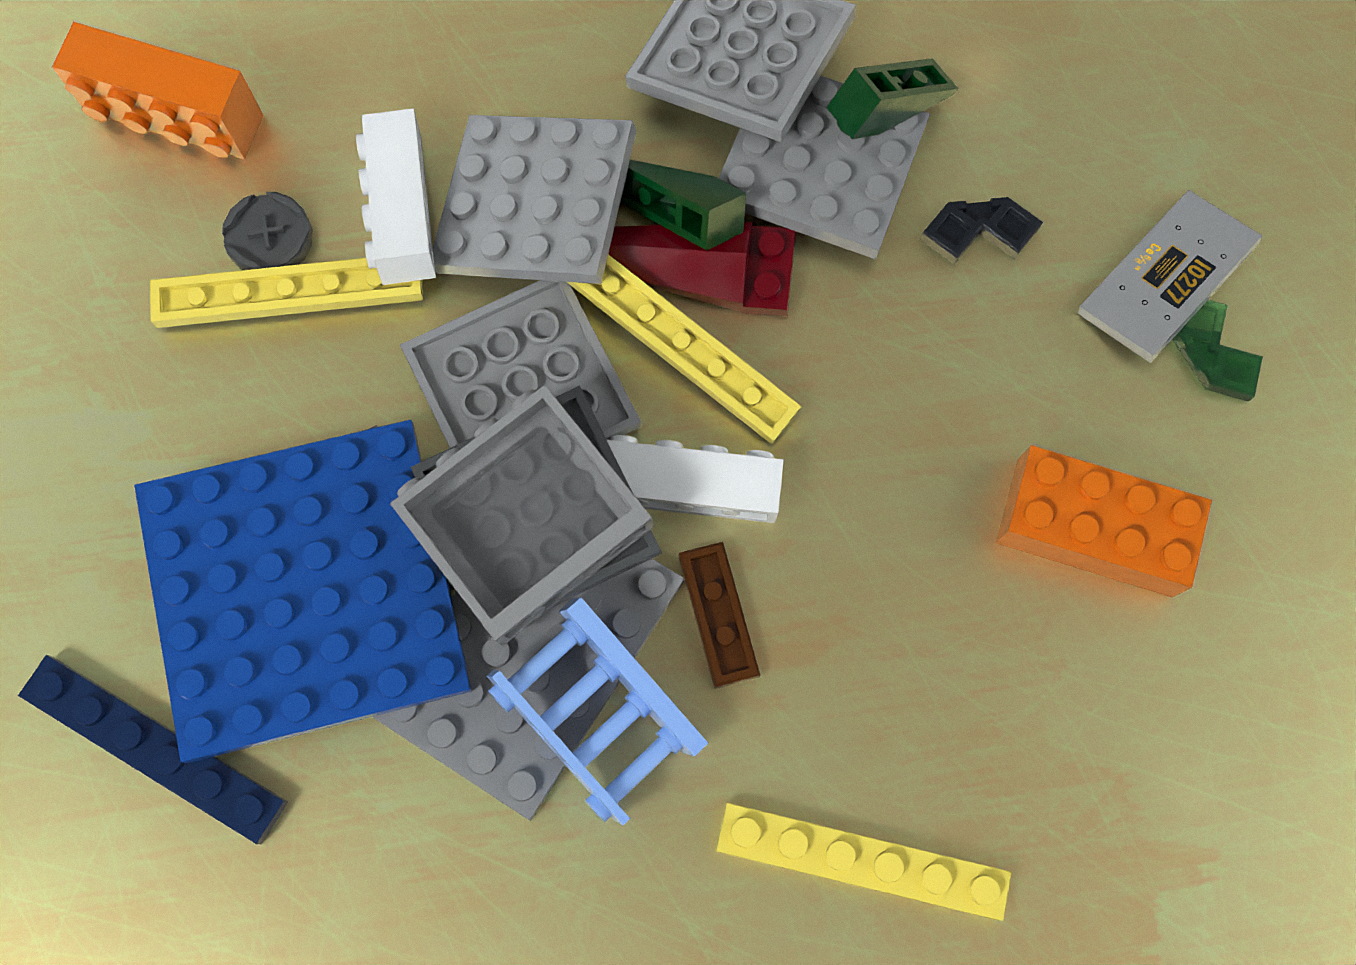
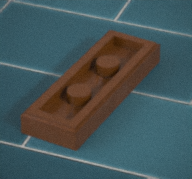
M719 542L678 553L714 689L759 678L760 671L724 543Z

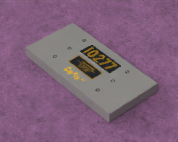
M1188 190L1079 306L1078 314L1151 363L1259 245L1262 235Z

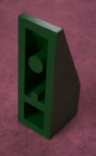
M933 58L858 67L853 69L826 108L837 120V125L843 133L850 136L851 139L879 135L951 97L959 88Z
M635 160L629 161L620 203L706 251L743 233L746 192L715 176Z

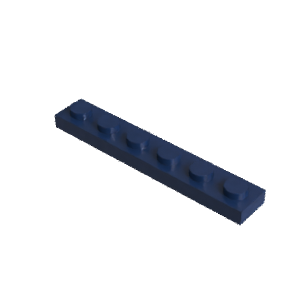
M46 655L18 694L20 698L255 844L263 843L288 803L282 797L215 756L190 763L180 762L175 731L55 657Z

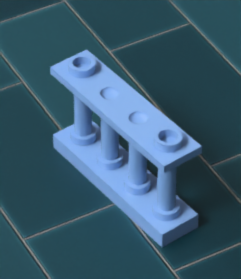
M581 597L573 598L559 610L566 619L561 624L563 630L508 680L500 670L491 671L487 677L494 686L488 692L507 713L513 708L519 712L589 791L591 795L585 801L604 822L612 817L613 820L624 825L630 818L617 804L671 752L677 754L681 750L682 753L695 757L708 742ZM586 642L598 656L593 661L595 666L539 716L521 694L574 645L582 646ZM618 678L629 691L625 696L627 702L574 752H571L553 731L608 680L614 682ZM647 715H650L661 728L656 733L658 738L604 789L585 767L639 716L645 718Z

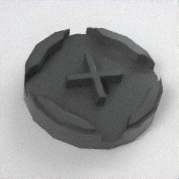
M266 192L267 195L257 197L253 194L243 198L230 209L223 222L224 247L230 259L241 270L299 265L305 260L312 246L313 229L304 209L293 198L278 192Z

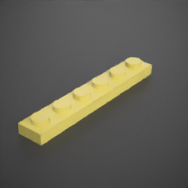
M609 254L601 284L567 282L769 443L772 444L801 408L797 402Z
M367 258L150 280L151 322L156 328L424 300L422 280L382 285L377 268L369 269Z
M726 803L716 852L998 921L1004 920L1012 874L1010 871Z

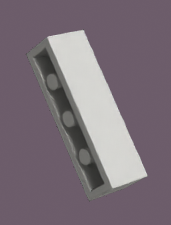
M414 108L362 115L363 133L356 134V144L360 160H365L366 168L359 169V180L363 196L368 195L369 204L362 205V216L366 232H372V241L365 242V253L369 269L377 268L382 285L436 278L422 141Z
M613 435L610 440H607L634 496L645 509L775 523L779 512L784 459H775L770 452L751 450L747 451L746 455L728 453L727 448L716 445H705L701 447V450L683 448V444L671 440L656 441V445L637 443L638 440L627 435Z

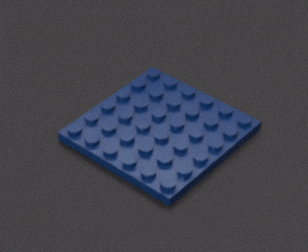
M412 420L134 485L180 762L190 763L472 692L448 579L390 505L392 501L399 497L397 495L398 490L405 483L415 478L411 467L422 462Z

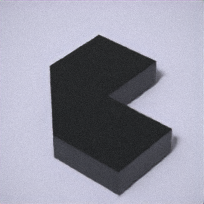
M1009 197L991 198L990 201L966 203V201L948 202L924 230L920 240L952 264H955L980 234L1015 259L1040 229L1043 222Z

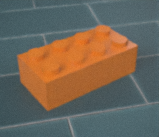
M74 21L52 65L54 71L65 84V89L76 98L82 106L81 110L89 117L101 122H106L108 119L115 120L141 134H146L148 131L155 132L178 145L187 146L188 143L203 147L209 153L222 158L232 155L245 159L264 116L241 71Z
M1031 445L1017 460L996 543L1173 598L1193 586L1212 499Z

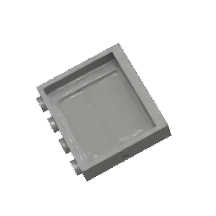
M545 385L537 391L530 389L521 394L513 402V409L499 420L493 418L482 424L475 431V438L461 449L456 447L444 453L435 464L437 468L422 479L421 477H416L405 483L397 492L399 497L390 503L492 638L502 646L655 527L650 514Z

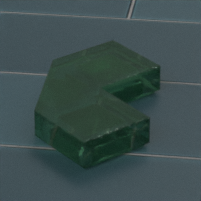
M1208 300L1172 340L1205 390L1249 402L1255 397L1263 356L1220 345L1228 305Z

